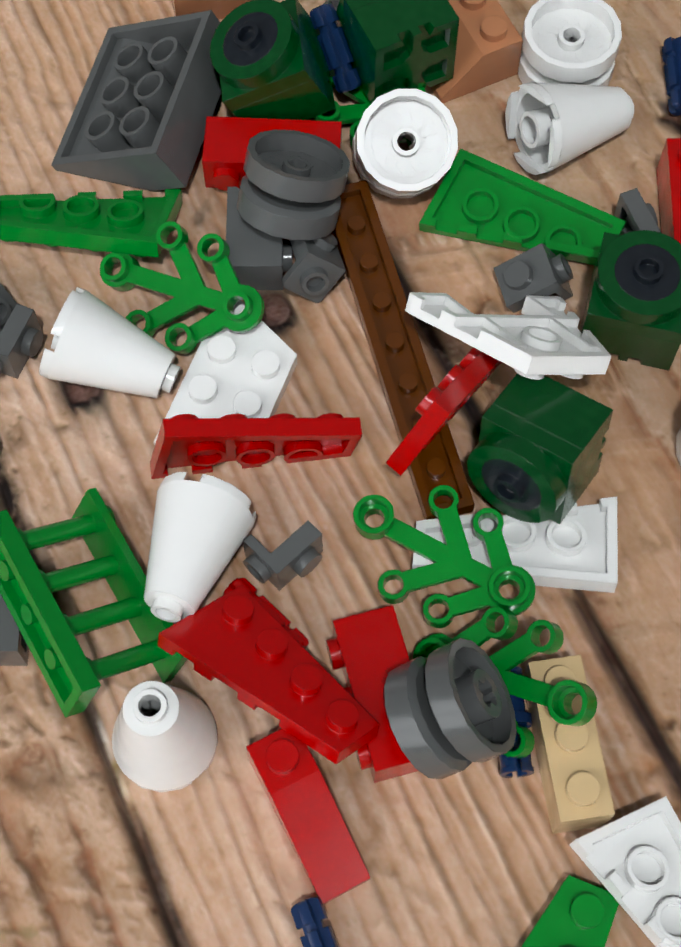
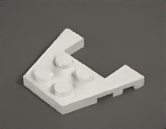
M409 293L405 308L406 312L514 368L516 373L529 379L540 380L544 378V375H561L571 379H581L583 375L606 374L611 359L609 352L590 330H583V333L580 332L577 328L580 318L575 312L568 311L567 315L565 314L564 310L567 303L559 296L526 295L521 311L524 315L474 314L447 293Z

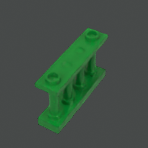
M96 488L86 491L71 519L24 531L15 526L7 509L0 511V594L65 718L85 711L101 687L100 680L150 663L154 665L163 683L173 680L187 658L178 652L172 656L158 647L159 633L172 626L173 623L155 617L150 611L151 608L144 601L146 575L118 528L113 511L109 506L105 505ZM83 537L94 560L44 573L38 569L29 551ZM105 578L118 600L111 604L67 616L61 612L52 593ZM129 620L141 642V645L91 660L85 656L75 636Z

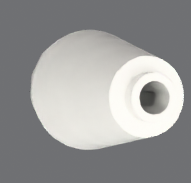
M529 82L519 85V91L512 92L508 97L505 111L506 133L508 140L516 139L520 152L513 154L516 161L526 172L533 175L548 173L627 130L634 116V103L631 97L620 87Z
M76 287V291L72 290L52 328L50 334H53L54 337L51 349L55 351L53 352L45 348L40 363L39 375L57 381L158 398L161 390L167 393L171 392L181 367L173 364L176 354L93 294Z
M176 472L166 476L157 491L144 601L151 608V613L163 621L175 623L189 615H194L255 523L256 511L252 514L249 511L251 500L248 496L232 484L214 476L202 474L200 482L184 480L187 472Z
M158 681L142 682L129 691L120 709L112 733L113 754L122 772L141 788L157 792L180 790L190 785L212 763L218 743L215 720L207 705L199 697L187 690Z

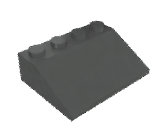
M212 10L108 28L51 166L56 171L149 191L185 188L204 140L206 116H213L221 95L220 74L216 71L210 59L211 40L215 29H217L221 22Z

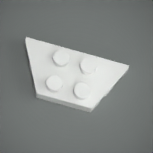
M242 300L235 304L233 308L234 315L240 314L244 310L245 303ZM262 320L255 328L247 332L239 333L225 328L201 341L165 419H170L180 414H192L198 418H221L228 414H243L248 418H269L275 415L296 368L297 354ZM157 434V436H156V438H155V440H154V445H155V443H156L158 434Z

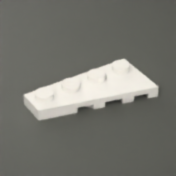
M617 497L600 498L599 504L577 506V503H575L561 524L550 519L540 523H529L508 515H502L504 520L502 534L512 565L525 569L532 576L535 586L615 592L618 584ZM475 514L459 516L472 559L491 568L485 542L479 540L473 532V518ZM438 518L416 521L415 529L446 544ZM490 518L483 519L479 523V527L485 532L494 531L498 526L496 521ZM413 552L412 569L433 564L430 560Z
M666 796L583 835L569 844L655 947H681V822Z

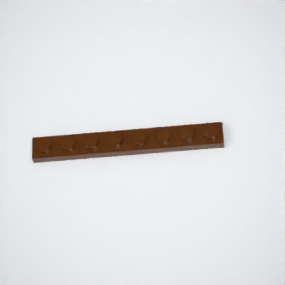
M367 180L346 184L344 193L340 195L342 199L333 234L338 242L337 247L346 269L345 272L401 443L422 417L415 409L431 389L435 387L412 315L405 311L407 300ZM446 423L425 449H422L408 467L424 520L437 518L430 512L428 497L431 490L439 485H448L456 490L459 497V515L474 511L475 503L448 423ZM443 495L436 498L434 503L437 507L445 509L452 505L453 500Z

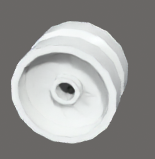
M539 0L531 6L525 18L522 33L523 44L518 68V76L522 84L537 82L608 86L612 78L615 58L622 39L621 21L614 9L603 0Z
M417 88L395 89L377 97L364 111L353 137V161L360 178L367 180L368 185L375 192L387 197L413 198L429 191L451 168L458 150V130L450 110L436 96ZM403 137L412 143L408 151L402 150L398 146L397 142H400Z

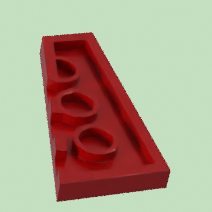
M242 585L197 610L194 615H189L161 631L158 635V647L172 656L178 652L194 663L193 670L210 681L217 678L238 692L237 699L253 710L257 707L264 709L280 720V728L336 765L377 737L380 724Z

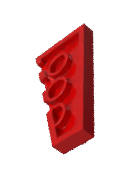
M473 347L459 365L456 364L439 385L433 387L416 407L415 410L422 417L386 461V464L401 476L422 449H425L446 423L457 414L474 392L482 386L502 362Z
M287 413L276 414L269 418H248L243 414H228L221 418H198L192 414L176 415L170 419L162 420L150 460L151 479L165 478L169 475L168 468L192 466L193 474L213 472V465L229 461H237L242 465V469L262 467V464H266L272 461L275 456L284 455V460L287 463L351 456L362 437L360 417L343 418L341 414L337 413L323 414L317 418H296L294 415Z

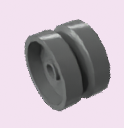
M277 129L260 132L249 140L243 168L246 175L242 177L236 205L241 218L252 227L271 236L289 240H314L326 237L336 228L342 200L340 195L345 190L350 160L345 152L332 142L313 134Z
M459 638L437 648L429 654L428 658L419 656L397 666L388 673L384 685L385 709L391 730L404 755L415 769L428 778H446L465 770L472 762L483 763L506 754L514 746L517 732L516 719L508 688L490 657L473 641Z

